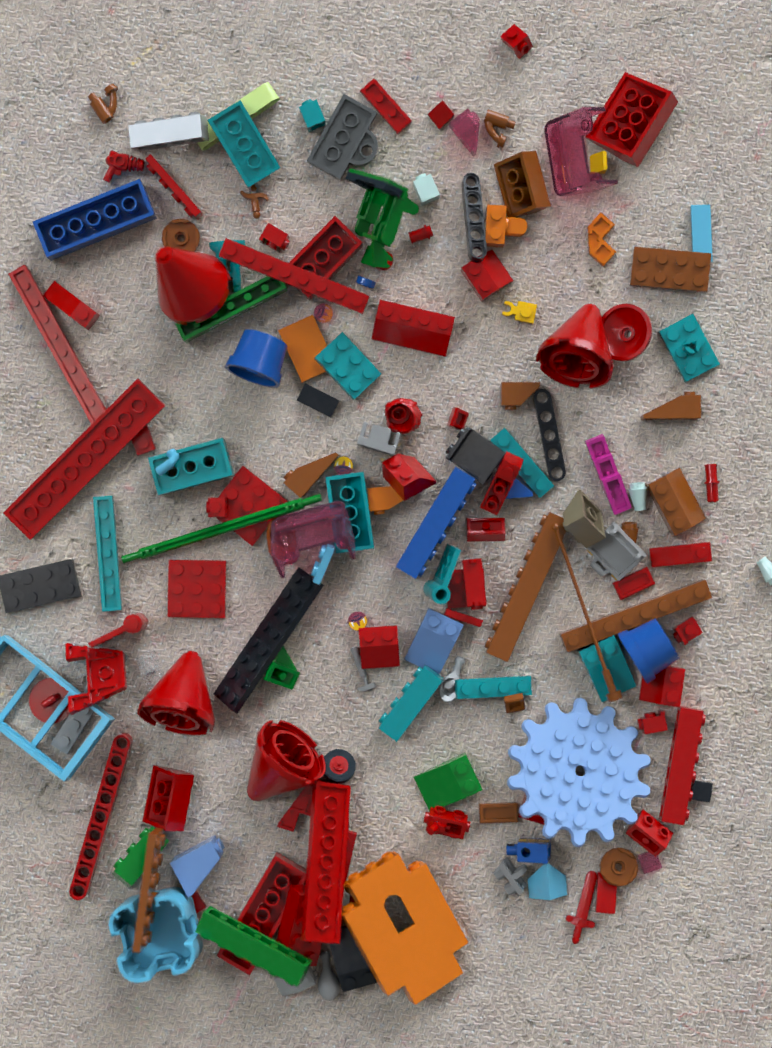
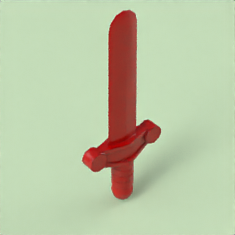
M589 871L586 874L576 916L570 914L566 916V921L575 925L572 938L573 944L579 943L583 928L595 927L594 921L587 920L597 880V874L594 871Z

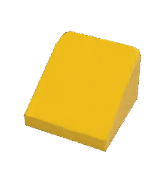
M606 151L592 154L590 156L591 174H605L608 169Z

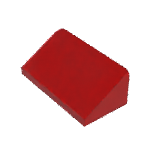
M466 518L468 542L505 541V518Z

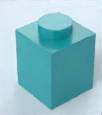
M312 99L306 100L302 103V106H299L308 132L326 125L317 99L314 101Z

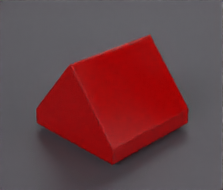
M453 407L447 426L461 430L465 427L469 413Z

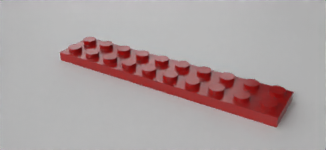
M138 378L3 514L29 540H32L166 405Z

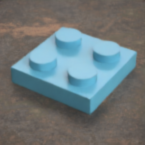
M330 540L326 544H322L318 556L320 560L319 562L315 561L311 570L313 582L319 585L335 550V543Z

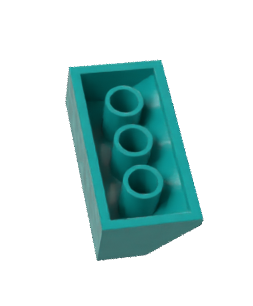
M364 472L325 477L336 554L373 549L374 542Z

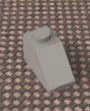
M310 966L303 982L298 987L287 984L285 980L278 976L274 980L281 995L285 996L301 992L315 985L317 978Z

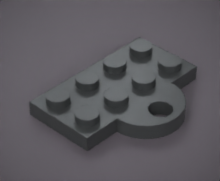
M343 94L310 153L307 162L338 180H341L349 164L353 166L369 164L376 157L378 151L377 139L373 132L369 130L377 116V112ZM365 146H369L373 152L371 155L365 156L361 152Z

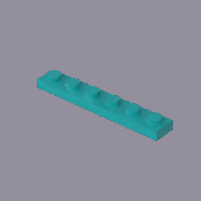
M113 496L93 497L102 612L122 610Z

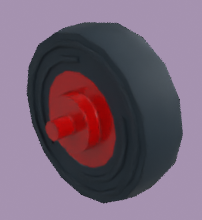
M335 749L329 751L324 756L326 764L324 777L329 782L342 784L348 782L353 777L356 763L349 752L343 749Z

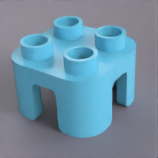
M169 887L155 891L158 894L154 897L155 904H153L152 910L155 912L154 922L150 925L152 939L140 953L132 952L140 894L127 898L110 916L109 930L111 936L121 935L123 952L118 956L117 963L119 971L125 979L134 983L146 982L151 980L157 972L171 969L172 975L182 974L193 965L203 948V939L195 932L199 922L192 896L187 897L183 888Z

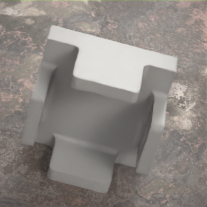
M364 422L357 445L394 456L401 433L397 432L394 444L391 446L388 445L391 429L373 424L369 438H365L368 423Z

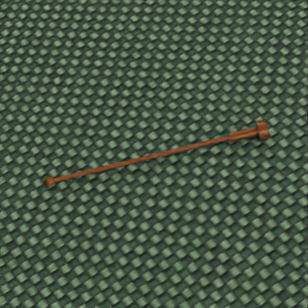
M555 523L552 525V529L558 538L603 668L602 674L609 691L606 694L608 702L623 698L621 690H616L610 670L607 669L559 532L560 527Z

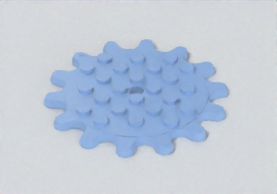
M577 698L573 703L572 711L564 713L556 703L550 702L545 706L547 719L543 724H537L531 719H526L522 722L521 728L528 737L526 745H513L508 749V756L519 762L521 769L517 775L508 778L507 785L512 790L524 791L527 797L525 803L521 805L519 813L523 818H530L536 814L542 816L544 819L542 834L548 839L555 837L559 830L565 829L570 833L571 843L575 847H582L585 844L586 835L590 831L597 832L604 842H611L615 835L612 827L615 820H623L630 825L638 820L637 813L631 807V801L635 797L646 798L651 793L650 787L638 779L639 770L648 767L651 759L647 754H637L632 750V742L638 737V730L635 727L629 726L623 730L615 727L614 718L616 711L613 707L606 706L600 714L593 715L588 711L587 701L584 698ZM577 766L583 767L585 771L584 776L580 777L576 774L575 769Z

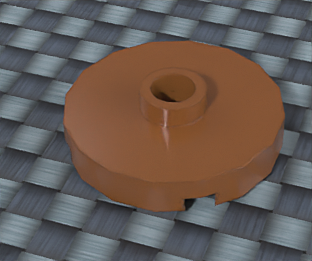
M187 219L172 220L163 230V246L195 252L200 244L199 230ZM181 235L185 236V239L182 242L178 241V238Z
M613 848L607 851L601 858L599 865L600 873L603 879L610 885L616 887L626 886L636 878L638 864L634 854L629 850ZM616 864H620V865H621V870H620V871H617V870H616V868H615Z

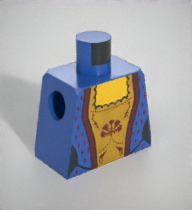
M520 838L517 844H507L506 853L507 855L517 856V862L548 864L551 858V839ZM524 848H528L530 852H526Z

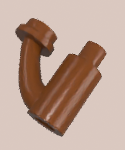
M113 83L104 89L105 95L107 97L110 96L109 107L94 92L88 96L91 101L90 106L103 124L108 123L114 118L113 115L117 108L116 91L118 87Z
M488 109L484 119L486 131L497 143V148H503L507 137L503 136L504 134L502 133L499 136L493 126L506 129V127L514 129L516 122L509 120V116Z

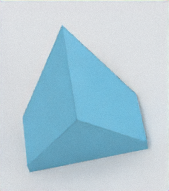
M549 863L543 864L532 876L527 878L529 898L553 900L567 895L566 875Z

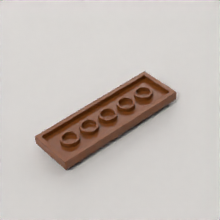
M155 828L148 834L132 952L140 953L152 939L150 925L151 923L153 924L155 919V912L152 910L153 904H155L154 897L158 894L155 892L156 885H159L160 882L158 867L162 865L163 854H160L161 846H164L166 835L163 834L164 829Z

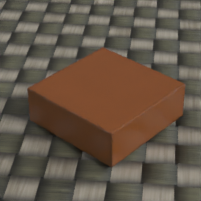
M523 693L504 696L506 713L525 710Z

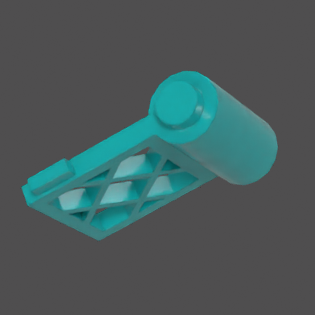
M447 544L434 578L428 580L423 587L424 594L437 604H445L450 599L451 593L448 584L462 551L450 544Z

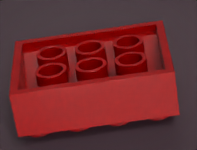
M625 72L585 137L619 159L639 167L678 104V101L672 91Z

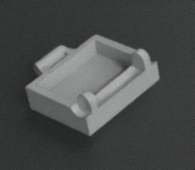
M613 522L605 530L606 538L588 547L587 551L592 556L594 555L590 566L600 576L611 573V576L619 581L643 560L647 554ZM597 561H599L606 568V570Z

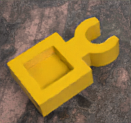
M510 301L504 302V305L510 307V311H503V316L515 315L514 321L534 323L537 304L518 301L517 306H514Z

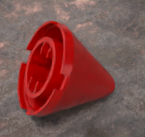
M163 247L158 250L155 256L159 306L163 313L173 322L187 325V322L192 321L200 323L213 316L222 307L229 295L228 281H231L226 266L217 257L210 254L172 247Z
M583 305L539 346L536 362L540 361V369L544 374L556 382L574 388H579L580 384H590L589 389L598 388L610 381L614 364L601 313L596 305Z
M187 651V653H183L141 700L137 710V714L141 719L153 726L158 722L166 726V731L178 734L198 736L206 735L208 729H210L209 732L213 731L215 724L202 659L198 656L197 652Z
M273 720L266 722L257 733L247 786L249 798L260 802L315 784L324 775L326 764L323 754L318 756L315 751L317 744L312 738L297 726L280 720L278 724L273 723Z

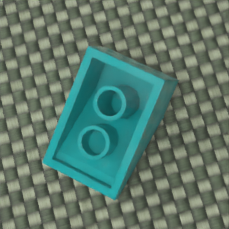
M615 636L599 640L598 644L607 669L610 670L616 690H621V693L636 687V683ZM594 643L577 650L601 702L607 700L606 694L609 691L602 674L603 668Z

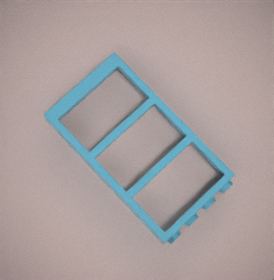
M9 635L0 636V656L7 646L10 645L36 665L0 713V732L62 781H69L115 718L97 704L89 707L102 718L66 767L62 768L39 750L37 746L67 707L68 696L83 693ZM42 670L69 692L32 742H29L5 723L4 720Z

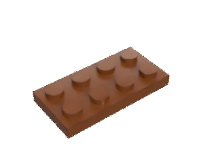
M634 247L630 286L707 293L711 253Z

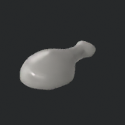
M457 656L455 658L453 671L443 678L440 684L439 694L444 702L450 703L456 699L455 679H460V670L466 660L463 657Z
M329 951L320 953L323 971L318 979V990L325 1000L331 1001L339 993L340 982L330 967L329 959L331 954Z

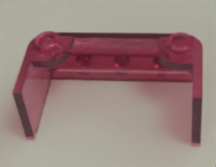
M582 107L546 123L544 132L554 191L558 196L595 192L618 184L617 180H602V176L598 172L590 173L584 136L588 135L593 129L592 117L605 112V107Z
M335 501L280 516L271 523V558L281 579L285 578V565L295 563L300 556V551L335 542L339 549H348L351 559H356L355 538L346 506L342 501Z

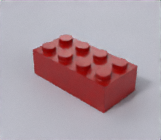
M334 216L289 263L330 280L363 247V243ZM298 289L309 301L315 296Z
M290 885L277 942L311 959L310 966H317L323 942L301 941L305 885Z

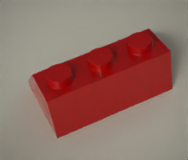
M153 765L142 822L162 828L164 831L183 832L194 774L183 770Z

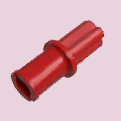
M717 464L704 465L706 482L704 484L707 490V501L710 503L718 502V484L720 481L717 479Z

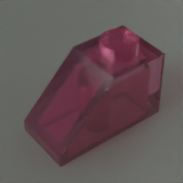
M466 109L450 122L449 127L470 154L475 156L480 127L478 121H480V118L474 111L470 112L469 109Z

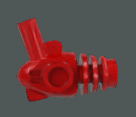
M110 151L109 156L105 159L109 168L103 180L110 183L113 175L120 176L122 171H143L145 161L141 158L137 160V157L132 155L129 157V154Z

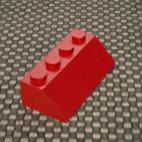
M380 299L371 339L446 357L455 317Z

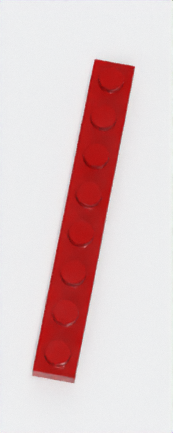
M227 238L219 253L220 258L362 315L370 298L369 295Z

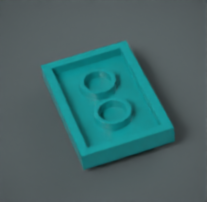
M343 332L314 358L352 400L357 398L381 375L380 371Z

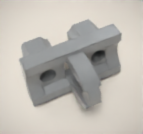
M506 857L493 872L498 880L504 877L508 879L509 882L504 886L508 895L516 892L519 895L524 892L523 889L527 886L521 877L528 869L525 864L515 868L509 858Z

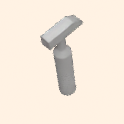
M358 647L350 649L359 675L365 683L364 686L357 688V690L366 691L376 687L375 682L368 683L366 669L361 667V656Z

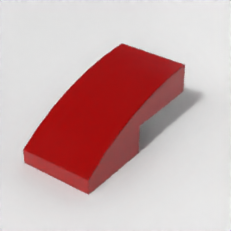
M598 871L595 912L615 914L617 887L607 883L600 871Z

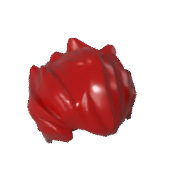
M394 399L388 402L384 409L387 427L394 433H410L419 428L421 424V417L423 415L417 407V402L412 399Z

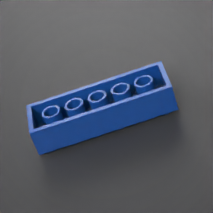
M138 179L35 220L33 225L46 257L52 261L155 220L157 217L144 184Z
M457 467L454 468L397 563L396 568L415 579L417 576L422 577L427 568L424 564L427 559L431 561L436 553L434 548L437 542L439 544L443 542L447 535L444 533L446 527L453 525L457 518L454 516L455 512L462 510L466 503L464 497L467 493L470 495L476 486L474 477Z

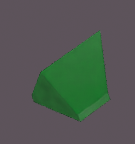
M284 646L269 666L264 680L292 690L300 672L296 669Z

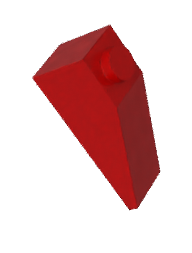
M53 281L43 295L88 331L100 317L98 313L55 281Z
M710 542L649 548L651 567L712 561Z

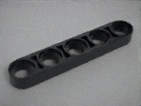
M467 173L461 183L469 259L479 263L484 260L487 254L481 185L478 175ZM473 179L476 185L469 186L466 180ZM474 196L477 199V203L471 204L467 198ZM476 214L479 220L472 221L469 215ZM471 232H479L481 238L474 239L471 236ZM472 250H481L482 256L476 257Z
M539 389L535 392L533 401L547 472L551 480L560 481L565 477L566 470L552 398L548 390ZM543 392L547 395L548 399L545 403L537 401L538 393ZM543 411H548L551 414L550 421L544 422L541 420L540 415ZM547 430H552L555 433V437L551 441L546 440L544 437V433ZM550 449L558 451L557 459L552 460L548 457ZM558 467L562 470L560 478L552 476L551 471L553 468Z

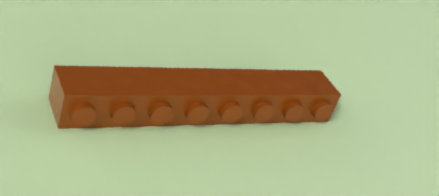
M548 512L547 515L543 514L539 523L542 527L539 533L535 532L531 541L534 543L531 550H527L523 560H526L524 567H519L515 576L518 578L516 585H511L508 592L510 598L508 602L504 601L500 612L503 614L500 620L496 619L492 627L494 634L492 638H487L484 645L487 648L486 653L508 662L560 546L552 525L555 523L559 525V532L563 540L566 533L563 527L564 518Z
M701 579L593 620L591 624L596 639L599 641L647 623L655 618L658 619L711 599L712 595L706 580ZM587 623L559 633L566 652L594 643Z

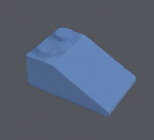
M428 607L404 660L421 668L427 665L437 674H440L464 624Z

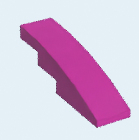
M601 434L586 440L585 444L613 514L616 515L631 509L632 506L621 475L617 470L604 435Z

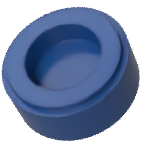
M359 275L356 280L358 284L371 289L376 284V282Z

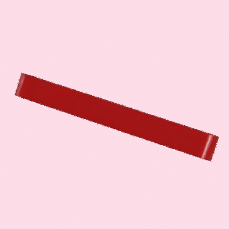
M121 733L116 736L111 746L69 890L70 896L74 900H82L88 894L133 744L132 737L127 733ZM119 738H125L127 740L126 747H121L119 745ZM114 756H118L121 758V765L118 766L114 764ZM108 775L116 777L115 784L109 783ZM103 793H108L111 796L110 802L103 800ZM97 812H103L106 819L103 821L99 820ZM92 830H97L100 833L99 839L92 837ZM86 849H92L95 856L89 857L86 854ZM82 867H86L89 870L88 876L81 873ZM81 886L84 889V893H77L75 887Z

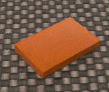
M313 314L278 330L283 342L288 346L287 351L302 383L326 372L314 359L327 344Z

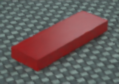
M375 78L360 90V93L397 135L412 123V120Z

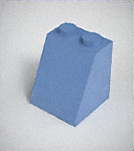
M215 835L174 856L170 862L187 897L193 895L224 853V844Z

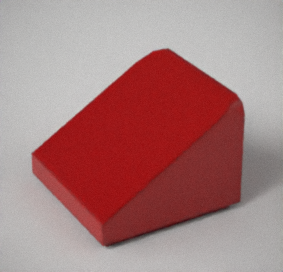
M443 100L427 114L439 130L454 118V113Z

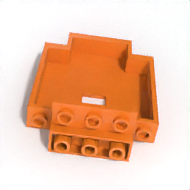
M388 851L377 862H370L365 866L364 870L355 872L348 877L349 879L345 881L344 889L352 895L355 902L348 903L343 907L342 919L383 993L389 996L402 987L409 1001L416 1005L463 974L453 953L468 944V941L426 863L414 861L408 865L407 869L398 853ZM390 895H398L414 923L399 934L384 907L385 900Z

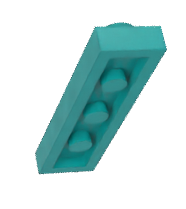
M506 428L502 429L490 440L503 451H508L524 459L518 474L539 498L554 487L553 483Z
M531 676L455 679L456 699L504 697L523 693V696L532 695Z

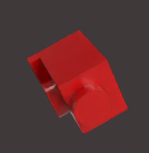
M270 223L267 224L259 237L260 243L264 244L266 241V245L273 250L278 248L285 251L290 243L288 240L289 235Z
M208 498V502H206L208 517H227V498Z
M658 710V714L655 712L644 713V717L637 719L638 729L642 730L644 734L668 730L663 710Z

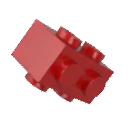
M643 809L637 814V822L629 825L625 834L656 857L667 848L673 832Z

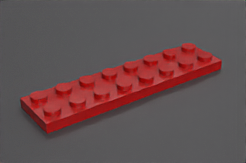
M319 781L313 784L301 941L340 944L350 785Z

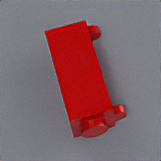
M482 558L462 560L467 607L471 606V610L483 609L482 605H487Z

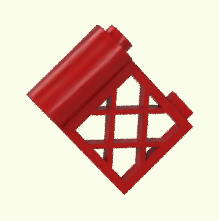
M142 613L128 615L123 621V626L88 644L90 648H93L126 631L132 634L143 631L148 624L147 617Z

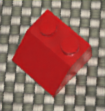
M493 249L487 251L483 261L479 263L470 261L461 267V273L481 302L514 281Z
M396 454L382 462L383 478L404 501L436 484V480L415 457Z
M397 625L359 628L362 669L400 667Z
M668 666L655 675L656 678L648 684L642 676L639 700L680 707L686 669Z

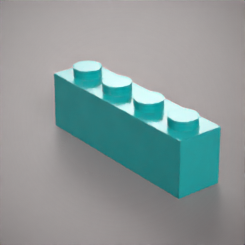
M424 665L423 668H417L412 675L415 677L411 684L409 682L405 684L401 690L403 692L400 698L396 697L390 704L392 708L388 714L384 712L378 720L380 722L379 729L396 742L443 681V677L427 665Z

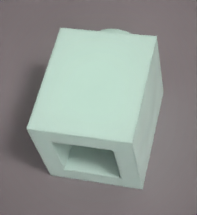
M424 173L415 177L416 180L413 181V186L422 206L440 198L439 191L431 174L426 175Z

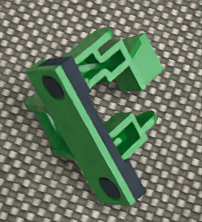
M350 168L345 179L366 189L356 217L358 220L355 225V233L358 236L371 240L372 243L370 246H367L361 263L380 270H388L393 264V256L385 251L384 246L390 247L394 242L403 212L416 215L419 211V206L408 198V188L389 178ZM381 206H383L379 220H377ZM373 224L374 227H373L372 233H371V234H367L368 231H369L370 225Z

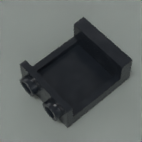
M462 428L456 436L458 440L455 445L451 444L445 453L448 454L446 459L485 485L506 452L472 428Z

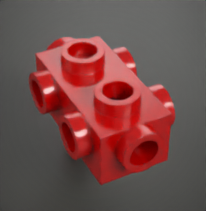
M435 806V808L430 807L429 812H425L423 823H426V831L429 835L440 834L454 839H463L465 832H469L471 821H467L468 815H465L461 810L451 812L447 811L443 806Z

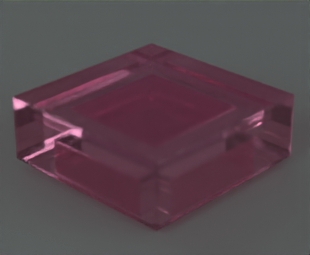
M648 851L637 855L644 874L662 868L658 856L655 857Z

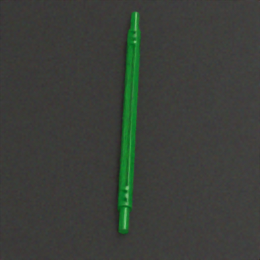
M317 494L304 499L298 498L140 548L139 551L124 555L121 558L123 563L140 558L143 560L305 509V506L321 502L322 497L321 494Z

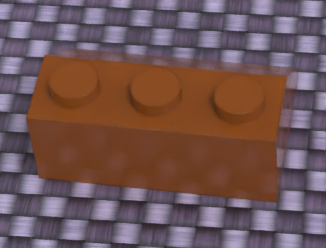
M536 151L520 152L494 164L504 205L507 206L506 213L508 217L518 218L551 207Z
M680 468L645 485L671 536H676L706 519Z

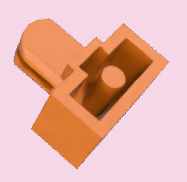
M487 205L485 223L486 247L503 248L505 236H523L527 230L526 220L523 218L506 217L507 206Z

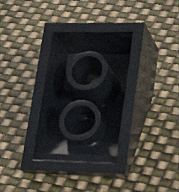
M342 926L340 944L329 943L342 991L346 992L377 983L347 926Z

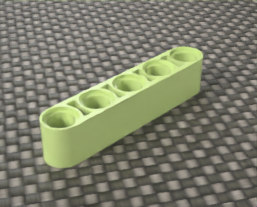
M266 82L240 100L251 119L277 103L280 98L270 83ZM209 123V141L197 142L202 151L219 142Z

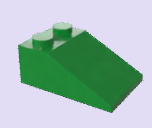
M466 753L460 754L414 776L429 811L430 807H444L482 791V787Z

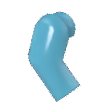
M175 449L166 452V456L169 459L156 467V472L160 476L171 470L178 461L179 453Z

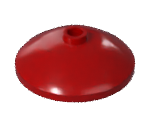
M619 304L610 308L602 316L613 360L629 361L637 358L646 350L652 336V325L644 310L633 304ZM631 332V336L628 338L627 334Z

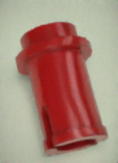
M424 225L423 228L408 232L412 244L427 238L430 240V237H433L430 225Z

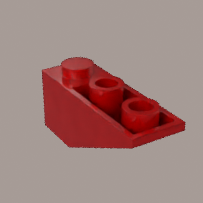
M506 451L480 508L498 515L524 459Z

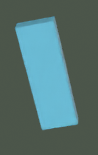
M691 205L692 252L711 253L712 263L710 205Z

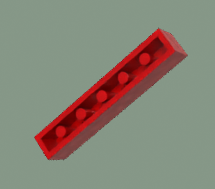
M684 706L677 707L659 814L661 822L685 825V821L689 819L690 810L687 807L688 802L692 801L693 791L690 790L691 783H694L696 779L694 766L699 761L697 748L702 742L700 730L701 726H704L706 715L703 714L704 711L701 709Z

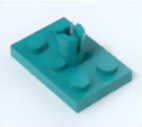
M694 314L658 332L684 382L720 364Z

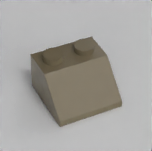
M580 489L576 492L563 513V527L574 536L578 543L588 548L606 537L602 511Z

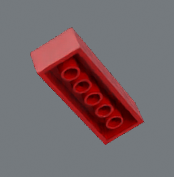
M276 851L237 920L272 938L281 923L290 885L304 884L306 868ZM220 948L217 953V957L249 976L255 968L250 961L235 956L233 952L227 949Z

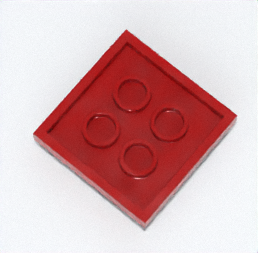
M242 466L218 496V498H227V517L216 518L223 523L288 501ZM274 518L234 530V532L253 546Z
M169 560L168 617L226 618L227 561Z

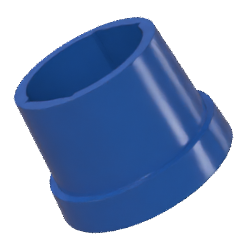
M246 329L233 355L229 356L225 368L230 373L246 381L265 387L278 388L282 377L280 372L288 346L272 335Z
M656 618L630 631L625 630L618 633L620 640L647 684L656 678L655 675L680 659Z

